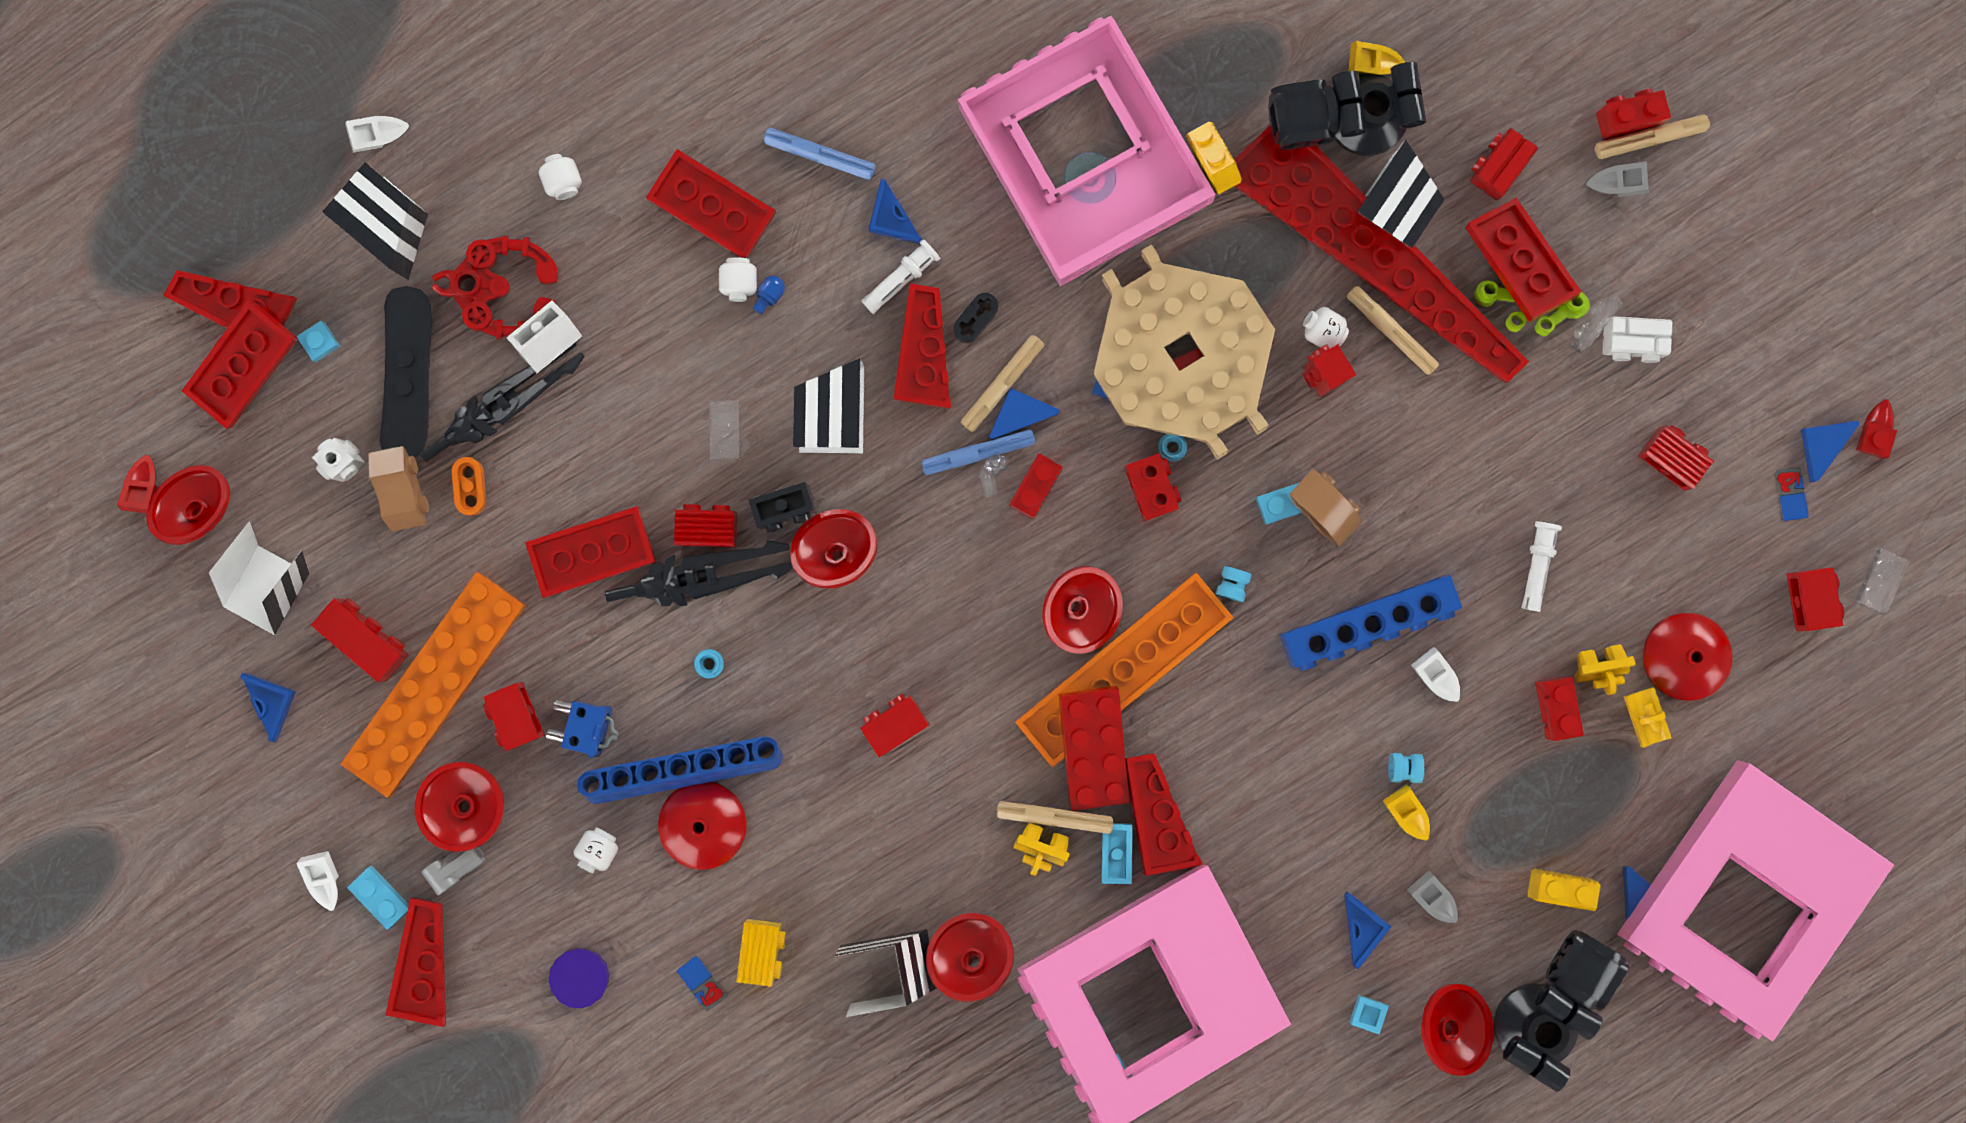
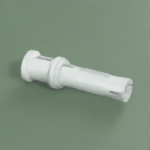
M923 239L920 242V246L908 257L904 256L901 265L862 299L861 302L874 315L904 285L913 278H920L922 276L921 272L933 261H938L941 258Z
M1535 521L1537 531L1534 545H1531L1529 549L1533 556L1521 608L1540 612L1550 561L1557 553V550L1554 548L1557 534L1562 530V526Z

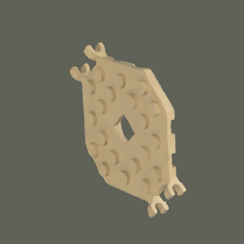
M1151 244L1141 251L1143 253L1141 257L1151 271L1122 288L1112 269L1102 274V282L1112 295L1096 361L1094 377L1125 425L1143 427L1156 432L1174 436L1179 435L1206 442L1214 457L1218 460L1225 456L1228 451L1222 440L1218 437L1219 434L1245 418L1256 435L1267 430L1269 426L1264 417L1258 412L1257 407L1275 328L1243 280L1163 264ZM1189 334L1204 357L1179 371L1165 347L1184 335Z

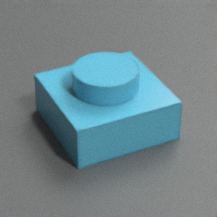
M319 321L296 336L314 362H318L341 347L323 321Z
M1358 994L1349 1023L1367 1031L1380 1034L1389 1006Z

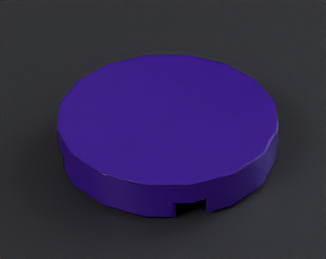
M575 948L566 951L555 960L550 969L549 984L551 992L560 1003L567 1007L580 1009L591 1006L603 996L609 983L610 974L606 962L598 953L586 948Z

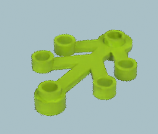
M1493 281L1481 282L1474 291L1475 301L1484 307L1493 305L1496 300L1515 302L1506 288L1498 287ZM1484 288L1491 290L1493 294L1486 293ZM1581 292L1578 297L1573 299V301L1579 304V307L1574 306L1572 301H1569L1558 307V310L1551 316H1542L1535 324L1537 334L1547 336L1564 319L1583 317L1590 308L1588 297ZM1522 311L1513 312L1506 320V327L1512 332H1518L1528 320ZM1512 319H1517L1520 325L1513 324ZM1541 323H1546L1549 329L1542 328Z

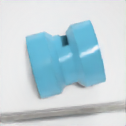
M1224 566L1221 574L1223 581L1222 584L1218 585L1215 594L1244 603L1246 596L1244 589L1250 583L1252 574Z
M1391 753L1388 763L1390 782L1400 783L1403 780H1409L1411 783H1422L1424 777L1423 755L1411 754L1410 756H1403L1401 753Z

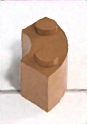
M403 446L368 453L369 479L378 497L381 518L388 528L394 532L426 525L425 513L429 512V503L426 496H422L416 475L418 467L414 456L409 457Z
M1312 469L1289 494L1291 502L1313 523L1322 535L1339 548L1362 523V519L1358 514L1361 509L1352 500H1346L1334 487L1336 482L1331 476L1325 472L1319 474Z

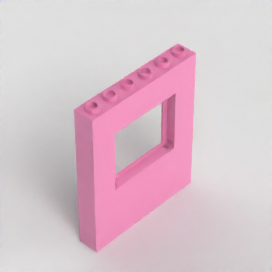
M1112 15L1105 19L1101 17L1094 20L1088 25L1087 29L1080 33L1075 31L1068 34L1063 39V42L1054 47L1052 45L1044 47L1037 53L1036 57L1029 61L1023 59L1013 65L1012 70L1003 75L1001 73L993 75L986 81L985 85L977 89L976 87L969 88L958 99L959 110L1060 287L1205 208L1214 201L1216 194ZM1096 79L1133 142L1134 147L1055 189L1020 128L1018 121Z
M1737 760L1617 935L1626 941L1623 945L1625 948L1637 956L1642 952L1650 957L1647 961L1648 964L1662 973L1665 969L1673 973L1674 975L1671 980L1686 990L1689 986L1696 989L1698 992L1695 996L1709 1006H1712L1713 1003L1719 1005L1722 1008L1719 1013L1734 1023L1739 1019L1746 1024L1743 1030L1758 1040L1764 1036L1773 1042L1894 867V864L1752 764ZM1729 858L1802 908V911L1757 976L1684 926V923ZM1810 914L1813 915L1812 919H1808ZM1766 977L1770 979L1768 983L1763 982Z
M1208 865L1193 867L1017 968L1021 975L1017 979L1025 994L1030 993L1035 1002L1031 1006L1039 1021L1044 1020L1049 1029L1045 1033L1054 1049L1058 1047L1063 1056L1059 1060L1068 1076L1072 1074L1077 1083L1074 1086V1090L1082 1103L1086 1101L1091 1110L1088 1113L1091 1123H1129L1291 1025ZM1150 946L1193 1028L1123 1069L1081 985Z

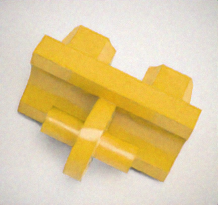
M1621 644L1605 648L1603 652L1606 661L1599 663L1594 650L1579 652L1577 655L1578 671L1574 675L1576 682L1582 683L1594 680V689L1604 688L1607 695L1616 694V685L1625 684L1623 675L1629 674L1630 667L1636 665L1634 657H1627Z
M1654 687L1623 696L1641 747L1644 748L1672 738L1665 720V712L1662 711Z
M1028 823L1022 835L1020 834L1016 839L1013 848L1027 853L1024 854L1022 862L1032 866L1030 874L1036 876L1039 869L1050 872L1051 863L1063 867L1070 854L1066 852L1069 837L1053 833L1050 844H1044L1039 842L1043 828L1033 823Z

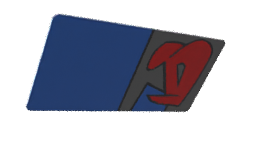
M1801 468L1776 471L1783 520L1808 518Z
M695 956L677 970V973L707 1012L727 997L698 956Z

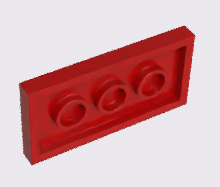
M676 149L646 196L648 201L739 258L748 259L777 213L775 209Z
M1517 197L1466 225L1465 229L1529 323L1581 294L1582 291Z
M253 300L247 301L184 386L182 392L226 429L233 428L298 338Z
M638 506L525 542L542 598H548L656 563Z
M1112 686L1058 694L1070 809L1076 811L1129 803L1119 688Z

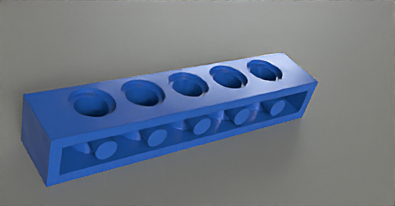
M1444 575L1281 633L1279 636L1290 667H1299L1300 671H1304L1317 666L1316 660L1327 657L1328 661H1332L1345 656L1344 650L1353 647L1356 651L1373 646L1372 640L1381 637L1383 641L1397 638L1400 636L1399 631L1410 627L1411 632L1428 626L1427 621L1436 617L1439 622L1456 616L1454 611L1462 609V605L1451 575ZM1425 596L1429 597L1432 601V608L1427 613L1420 607L1421 599ZM1397 606L1402 607L1405 612L1404 619L1399 623L1392 616V612ZM1369 616H1373L1377 620V628L1374 632H1369L1365 628V620ZM1341 626H1346L1350 631V637L1346 642H1341L1337 637V630ZM1315 635L1319 636L1323 643L1322 648L1318 652H1313L1309 647V641Z

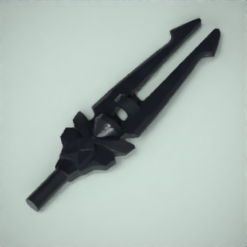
M575 342L572 346H570L557 358H555L551 363H553L561 356L569 352L571 349L576 347L577 343ZM583 353L577 354L519 396L514 389L537 374L531 366L526 367L483 393L480 403H478L477 397L474 395L468 400L466 407L461 406L455 412V419L444 433V436L420 452L421 457L428 462L450 445L454 446L468 441L476 444L483 440L484 435L491 436L497 433V430L492 427L494 423L503 425L542 394L562 375H572L585 355ZM488 408H490L494 413L491 414L488 411Z
M767 540L762 548L713 552L683 557L682 564L678 567H675V555L666 558L665 564L660 561L652 564L649 573L634 585L605 591V598L607 602L637 596L655 600L661 606H670L672 601L679 606H687L688 603L683 596L685 593L689 594L693 599H698L768 575L773 576L776 580L793 568L791 562L719 578L716 577L715 567L790 550V545ZM695 571L698 574V582L695 580Z

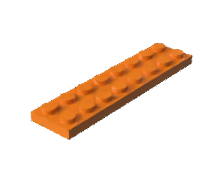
M476 572L340 765L385 797H392L527 605L482 573Z
M1196 572L1018 718L1015 723L1053 768L1065 758L1058 694L1117 686L1119 688L1122 711L1234 617Z

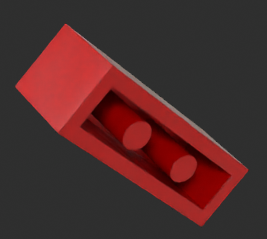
M333 598L313 621L311 626L376 682H387L409 656L403 650L405 645L392 635L388 637L381 631L383 627L378 621L372 617H364L359 612L361 609L359 605L351 599Z

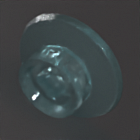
M1086 152L1075 156L1066 166L1064 184L1103 164L1108 159L1094 152ZM1113 168L1104 174L1105 183L1099 191L1086 192L1079 187L1069 192V194L1074 199L1083 203H1097L1104 200L1115 187V169ZM1099 176L1093 182L1092 185H1089L1088 183H1085L1084 185L1087 187L1095 186L1098 183Z

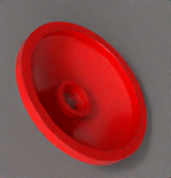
M204 465L191 466L170 476L152 496L146 514L147 526L150 532L163 543L170 545L187 544L208 534L221 521L228 507L230 487L227 479L215 468Z
M846 509L824 511L813 516L811 520L806 521L796 532L790 548L791 563L798 576L812 586L826 589L842 587L856 581L870 568L877 553V537L870 522L857 512Z
M1092 566L1075 567L1059 576L1049 588L1042 609L1044 629L1050 640L1059 648L1075 654L1089 653L1103 646L1113 636L1121 620L1123 601L1119 586L1107 572ZM1075 601V606L1071 610V605Z
M1679 613L1663 619L1650 631L1643 648L1644 669L1651 683L1663 694L1678 700L1694 701L1712 695L1725 683L1732 667V648L1727 635L1716 622L1700 614ZM1694 652H1697L1699 655L1697 662H1693L1691 658Z
M468 762L449 763L431 772L422 782L415 799V818L420 831L433 845L446 851H469L486 843L498 830L504 814L503 792L495 777L483 767ZM465 801L470 804L467 812L462 810V804Z
M715 782L678 788L663 804L658 819V833L666 852L679 864L697 870L712 869L729 861L742 846L747 829L745 811L737 796L725 786ZM696 822H701L704 825L703 832L699 833L695 830L694 825Z
M980 913L961 914L946 921L934 933L926 954L927 971L933 984L945 996L961 1002L979 1001L997 992L1007 981L1014 963V947L1008 932L998 921ZM974 959H979V964L976 967H971V962Z
M1464 984L1442 986L1431 995L1426 1003L1421 1021V1034L1425 1050L1434 1065L1447 1074L1466 1076L1479 1070L1490 1055L1494 1041L1492 1014L1484 998L1470 986Z

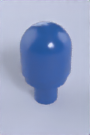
M769 276L764 279L757 290L756 296L759 299L752 307L757 313L763 314L768 305L773 306L777 304L785 291L783 280L778 276Z

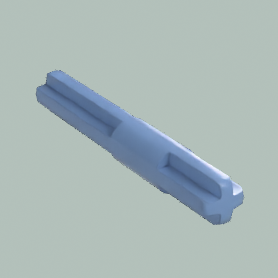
M768 128L765 133L764 143L766 145L867 180H871L874 175V163L773 128Z
M1028 429L924 459L922 467L926 475L951 468L954 469L981 461L982 459L1034 445L1035 438L1032 430Z

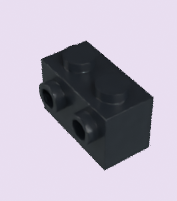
M806 482L748 500L757 528L760 530L766 529L767 533L783 529L782 523L794 520L795 524L809 521L812 519L810 514L817 513L809 485Z

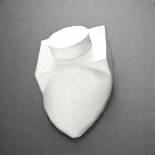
M373 116L350 120L345 123L353 153L382 148L384 144L399 138L409 127L408 123L388 116Z
M1435 647L1411 664L1426 686L1437 696L1448 701H1459L1460 685L1458 678Z
M326 851L301 857L296 864L310 894L323 907L330 911L334 910L338 898L336 880L339 875L329 852Z

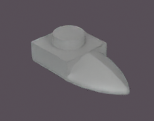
M1647 161L1606 168L1591 177L1586 182L1587 186L1601 193L1618 194V197L1649 193Z
M1427 871L1407 889L1416 901L1434 918L1448 923L1457 922L1458 911L1454 898L1430 871Z

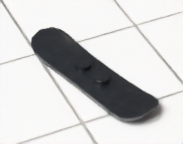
M403 286L392 289L386 296L384 304L385 379L380 445L382 450L403 446L410 457L416 456L423 450L428 436L432 310L428 296L421 289Z

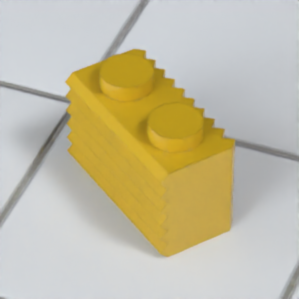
M1207 122L1186 135L1194 156L1216 194H1221L1241 183L1242 178L1230 151H1228L1223 139H1221L1213 122Z
M1536 868L1531 870L1528 897L1544 903L1596 911L1600 892L1598 881L1588 877L1555 873Z
M747 919L744 922L736 982L771 987L775 979H780L782 961H777L779 949L784 950L786 932L781 931L782 923Z

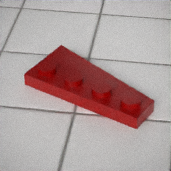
M176 270L163 295L225 328H228L245 303L251 300L256 302L284 326L298 299L290 295L278 294L268 290L247 287Z
M912 283L909 285L892 400L951 409L939 288Z
M1155 753L1125 758L1127 781L1143 874L1148 876L1203 865L1192 844L1193 841L1189 831L1186 830L1182 821L1179 808L1169 791L1170 787Z
M417 897L410 898L386 1016L439 1027L446 1026L443 903Z

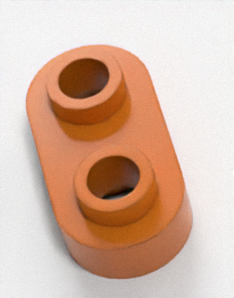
M462 457L452 466L454 503L460 513L476 516L483 512L487 504L484 469L478 460ZM471 467L474 473L470 478H467L465 471ZM474 496L476 498V504L473 507H470L468 505V499Z

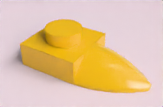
M1361 41L1351 43L1348 71H1358V74L1387 75L1391 74V67L1405 63L1397 52L1386 46Z
M1407 784L1383 800L1390 813L1406 833L1417 839H1429V817Z

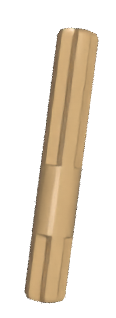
M1703 114L1604 140L1596 144L1595 153L1598 159H1604L1699 134L1708 130L1710 121L1708 116Z
M1359 286L1354 287L1347 294V299L1422 371L1428 375L1434 372L1439 363Z
M1031 335L962 418L961 424L966 429L974 432L1042 350L1044 343L1037 336Z
M1000 801L997 806V817L1001 819L1110 834L1113 829V818L1111 816Z

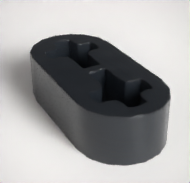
M981 293L972 300L954 324L955 337L960 342L969 344L978 339L998 312L997 299L989 293ZM987 300L991 301L990 308L992 311L990 313L985 311L980 317L976 316L980 310L978 303L980 301L983 303L987 302ZM974 319L976 321L972 327L974 334L972 336L970 334L962 336L960 325L963 323L967 326Z

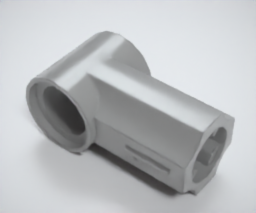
M479 847L469 851L452 852L447 857L443 856L427 866L421 873L436 895L439 896L460 882L461 877L474 870L486 860Z

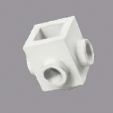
M337 438L327 439L317 448L318 452L312 457L318 464L316 466L317 471L325 479L329 480L331 478L341 482L355 476L358 469L365 463L358 455L360 451L351 441Z

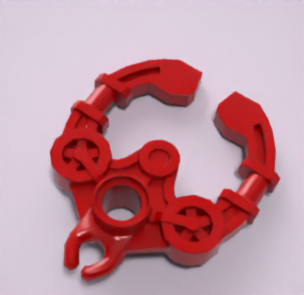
M503 235V237L489 240H475L468 245L467 257L455 270H442L432 276L434 281H438L443 277L449 279L450 285L448 288L442 289L438 284L434 283L432 289L439 295L454 297L463 310V322L470 330L483 332L496 337L498 340H502L503 337H508L525 323L524 321H518L517 326H505L504 320H493L492 311L486 305L489 301L503 298L510 292L509 282L504 277L494 274L489 270L495 265L497 255L508 256L509 250L522 251V257H530L536 261V275L541 284L557 283L558 268L554 260L541 247L530 242L529 237H523V240L509 239V236ZM465 279H474L476 284L473 290L468 292L461 290V283ZM539 297L534 304L533 315L549 302L553 301L556 304V301L546 297Z

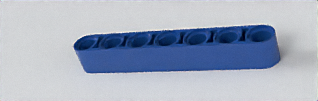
M753 738L589 770L579 776L577 788L589 802L600 804L773 770L781 765L783 753L773 738ZM765 749H774L771 757L761 758V754ZM745 754V758L741 763H732L736 755ZM708 760H716V764L712 769H703L704 764ZM687 765V769L682 775H675V770L679 766ZM658 771L654 780L646 781L648 773ZM624 776L629 777L628 782L624 786L617 787V782L620 778ZM594 782H599L598 789L595 792L588 793L589 786Z

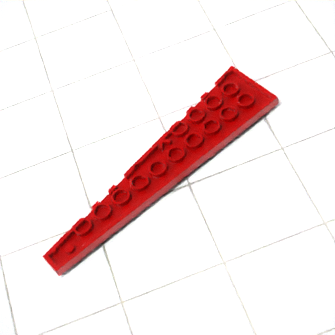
M1269 125L1234 159L1242 178L1241 183L1234 187L1505 384L1529 363L1510 341L1415 245L1413 248L1409 247L1357 212L1367 197L1317 146L1281 150L1279 144H1275Z

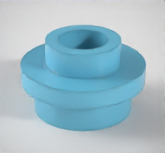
M1165 434L1158 443L1159 454L1163 459L1166 458L1170 462L1182 459L1187 452L1185 438L1179 435ZM1170 442H1174L1178 446L1177 451L1174 453L1169 452L1167 449V445Z
M706 649L696 656L694 667L701 677L707 679L715 678L722 672L724 660L719 652ZM708 658L713 659L715 663L711 670L707 669L704 665L705 660Z

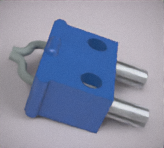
M558 700L554 702L555 705L559 706H553V709L568 713L569 717L565 732L549 729L547 731L549 734H546L547 739L562 742V748L586 753L590 758L599 757L602 749L607 748L612 740H617L619 732L614 729V720L611 718L612 707L610 705L598 706L581 701H572V704ZM583 709L586 711L585 716L582 713ZM610 722V731L614 735L610 736L604 744L608 725ZM576 737H577L578 740H579L578 745H577L576 742H575Z

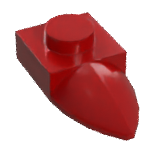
M1888 399L1877 404L1868 414L1856 451L1881 459H1888L1890 457L1897 430L1893 429L1894 415Z
M145 454L137 460L128 471L117 504L120 510L147 513L152 496L158 489L155 484V466L149 455Z

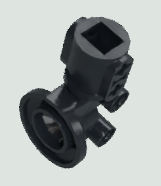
M1405 62L1391 67L1392 80L1381 75H1359L1358 71H1346L1332 76L1333 87L1327 85L1326 80L1320 79L1285 84L1272 88L1269 96L1268 110L1271 134L1275 144H1279L1281 150H1290L1323 145L1335 140L1342 148L1356 155L1374 156L1388 151L1398 143L1407 128L1421 126L1427 122L1417 63ZM1371 96L1380 100L1385 106V114L1380 116L1370 115L1364 108V98Z
M1573 930L1564 940L1546 971V978L1550 984H1526L1510 991L1499 1003L1494 1017V1033L1500 1048L1503 1050V1059L1555 1092L1560 1091L1567 1083L1571 1071L1561 1061L1574 1048L1578 1034L1590 1040L1599 1031L1602 1017L1592 1010L1601 1011L1610 1002L1628 971L1629 963L1625 961L1626 958L1588 934ZM1544 1022H1553L1555 1024L1553 1036L1546 1043L1538 1044L1535 1037L1537 1027Z

